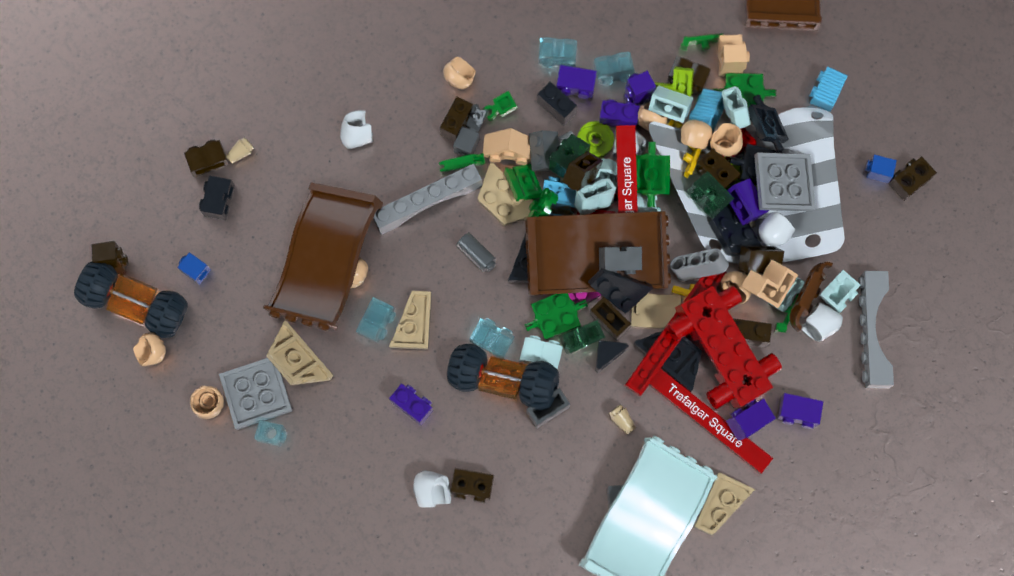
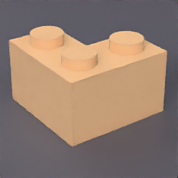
M720 35L717 42L719 77H725L726 73H743L747 68V62L750 60V53L746 51L745 41H742V35Z
M512 128L484 135L483 144L484 157L494 163H499L504 159H511L516 161V164L526 165L528 162H531L529 136Z
M771 260L763 275L751 270L741 287L779 308L798 274Z

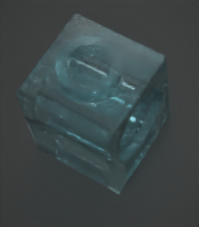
M260 420L254 439L261 443L280 447L281 443H284L286 440V428L283 425ZM275 429L277 432L276 436L269 439L267 437L268 432Z

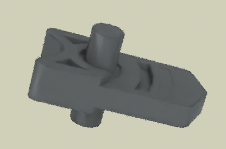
M474 104L466 127H471L479 132L489 110H481L478 104Z

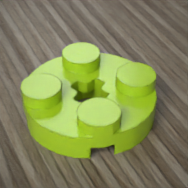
M591 121L581 127L577 141L584 153L588 151L598 158H603L612 151L614 133L608 125L605 126L598 121ZM593 136L601 139L598 141V144L591 142Z

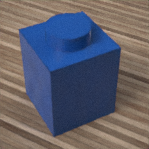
M874 155L866 163L865 171H868L866 178L889 183L893 178L897 160Z
M190 252L187 256L185 255L180 259L179 266L177 267L199 285L211 271L208 265Z

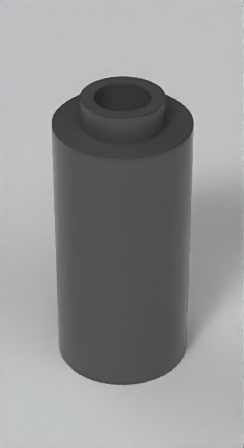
M469 232L457 242L456 246L482 272L486 270L490 272L496 266V258Z

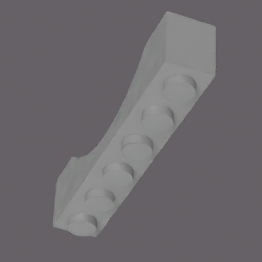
M472 164L381 207V210L377 209L373 220L380 234H385L435 204L466 195L481 188L482 179L475 165Z
M864 271L861 277L858 278L859 288H861L859 306L862 307L860 325L863 326L860 340L861 344H864L861 361L865 365L862 381L865 383L866 388L889 389L894 385L893 365L888 361L880 348L875 328L878 307L885 294L889 291L888 271Z

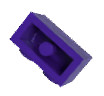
M560 65L556 87L566 96L575 95L581 99L593 98L597 71Z
M648 70L641 74L635 73L627 79L623 95L626 102H632L641 106L651 101L656 85Z
M612 99L603 100L599 122L612 128L623 125H635L636 130L640 106L632 102L618 103Z
M750 178L735 184L724 192L742 226L759 219L769 212V210H759L758 191Z
M401 383L389 400L422 426L433 412V408L430 406L432 403L424 396L422 398L418 397L415 394L417 391L409 384L404 386Z
M784 393L780 399L777 419L782 420L784 424L794 425V423L802 424L801 427L813 429V427L820 425L824 401Z
M764 398L757 401L754 399L747 403L744 409L738 408L730 413L732 417L727 419L726 422L738 441L748 438L776 419Z

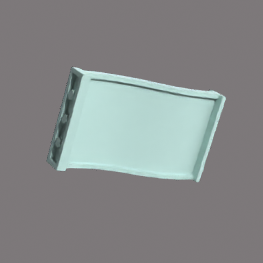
M653 436V438L645 437L644 446L630 475L605 515L585 558H582L579 566L597 576H664L674 555L700 513L714 480L718 478V476L712 473L713 470L704 465L702 467L696 464L697 460L690 456H682L679 454L681 452L679 449L673 446L667 447L663 444L664 441L656 436Z

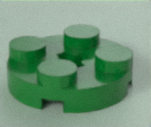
M545 188L538 201L534 200L530 204L528 209L531 212L528 217L549 216L552 212L550 209L552 203L556 205L558 201V194Z

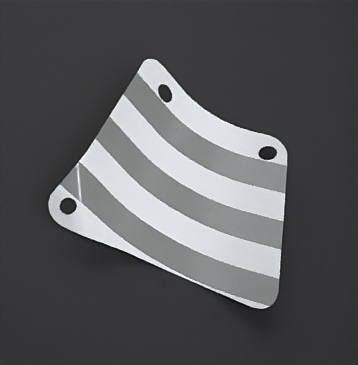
M794 108L778 115L789 138L788 141L782 143L784 148L782 152L785 154H810L816 210H769V212L755 220L756 227L752 228L761 245L770 246L765 244L759 236V226L771 212H778L789 220L795 228V232L787 243L777 246V248L784 251L783 262L835 252L841 248L845 240L834 151L833 115L819 108ZM820 112L824 116L821 119H813L811 113ZM653 121L649 124L650 135L653 141L656 142L659 154L670 155V178L702 245L706 250L711 249L709 246L711 239H715L720 243L709 221L715 215L716 210L723 203V199L726 196L725 194L722 195L719 191H714L710 186V182L698 175L696 170L697 164L692 175H689L688 178L683 176L688 163L682 160L685 153L691 155L692 150L689 146L682 144L681 129ZM754 125L746 127V130L756 140V146L776 151L772 142L760 141ZM710 142L705 150H701L698 161L712 150ZM744 152L740 153L735 157L742 158ZM809 235H819L821 238L820 244L816 247H808L805 244V240ZM722 247L721 252L727 261L739 264L740 256H728Z

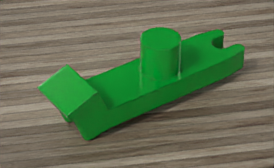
M724 34L684 36L680 50L687 51L688 46L700 44L702 50L710 49V43H717L719 36Z
M484 153L444 160L439 162V165H444L440 172L463 169L472 164L481 166L485 164Z
M797 293L792 305L785 310L787 315L783 323L775 324V333L787 331L790 311L799 293Z

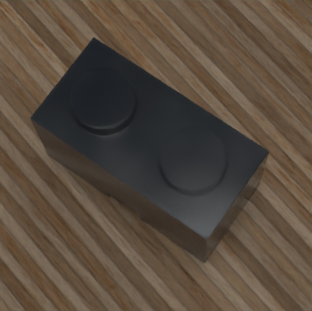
M551 82L537 94V103L547 112L549 111L563 126L577 113V105Z
M209 175L208 181L204 183V198L199 203V210L204 217L220 220L227 219L230 206L226 205L227 199H232L235 187L231 179Z

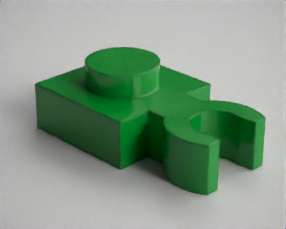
M509 91L493 99L494 105H487L483 108V110L492 111V114L487 116L489 121L494 120L499 113L504 117L518 109Z

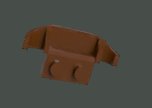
M819 263L810 270L789 315L790 324L797 332L802 329L799 319L808 316L813 308L811 304L813 299H816L821 292L819 287L827 277L823 269L832 267L833 263Z

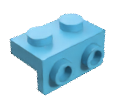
M549 176V179H544L543 190L548 188L557 193V203L576 208L574 206L576 190H572L568 185L560 182V178Z

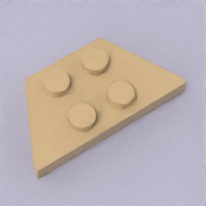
M492 162L489 164L477 199L478 202L503 226L513 224L515 221L525 220V217H528L531 212L528 208L533 200L520 199L516 202L505 174Z
M284 321L266 355L267 358L290 385L331 380L333 374L290 324Z

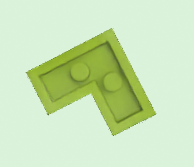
M675 67L673 84L656 82V88L661 86L692 97L694 69Z

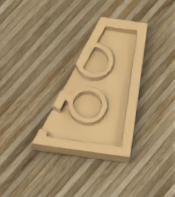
M430 291L411 292L393 340H391L389 345L390 348L428 350L431 311Z
M718 473V478L714 480L694 527L711 536L714 535L755 489L722 473Z

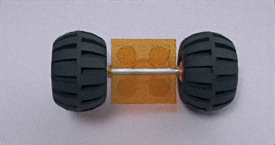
M92 261L87 263L79 275L74 289L75 298L85 307L101 308L109 300L106 310L139 324L145 322V326L150 332L162 338H170L176 334L188 307L184 297L174 291H161L154 299L157 288L122 273L118 277L116 270L106 263L100 264L93 263Z
M462 344L457 346L451 354L447 368V379L451 386L462 392L478 389L482 392L516 400L519 393L520 400L524 405L535 408L534 410H543L549 408L554 402L555 397L552 396L554 391L558 389L559 372L552 364L545 361H536L526 365L491 356L487 364V354L482 348L474 344Z

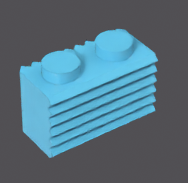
M828 66L825 72L821 70L816 80L819 81L818 87L814 86L809 95L812 97L810 104L831 112L848 75Z
M704 88L703 92L697 97V104L694 110H691L689 114V120L703 121L710 125L713 132L725 108L722 92Z

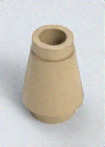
M244 137L236 142L228 154H226V157L233 164L251 154L254 147Z
M621 404L609 413L610 419L626 434H629L636 428L626 407L623 408Z

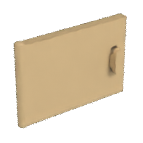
M647 294L632 308L631 327L664 329L676 313L675 307L682 303V295Z

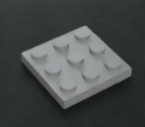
M756 153L754 155L759 210H816L810 154Z
M268 358L219 374L236 430L293 411L282 375Z

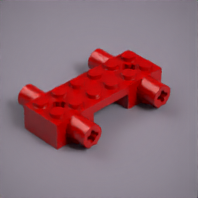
M714 286L703 290L676 306L675 309L679 317L666 325L670 336L675 341L689 333L694 341L699 340L718 372L714 376L719 385L708 391L706 395L710 404L715 409L728 402L732 404L733 408L743 407L772 389L773 386L768 378L782 369L779 359L773 353L758 361L728 310L742 302L741 295L734 286H730L720 293H717Z

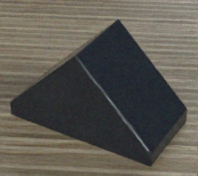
M599 340L595 371L597 373L601 372L626 352L629 347L628 344Z

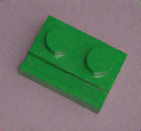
M531 164L515 166L513 169L505 168L504 173L516 202L520 199L540 198L543 191L534 171H532Z

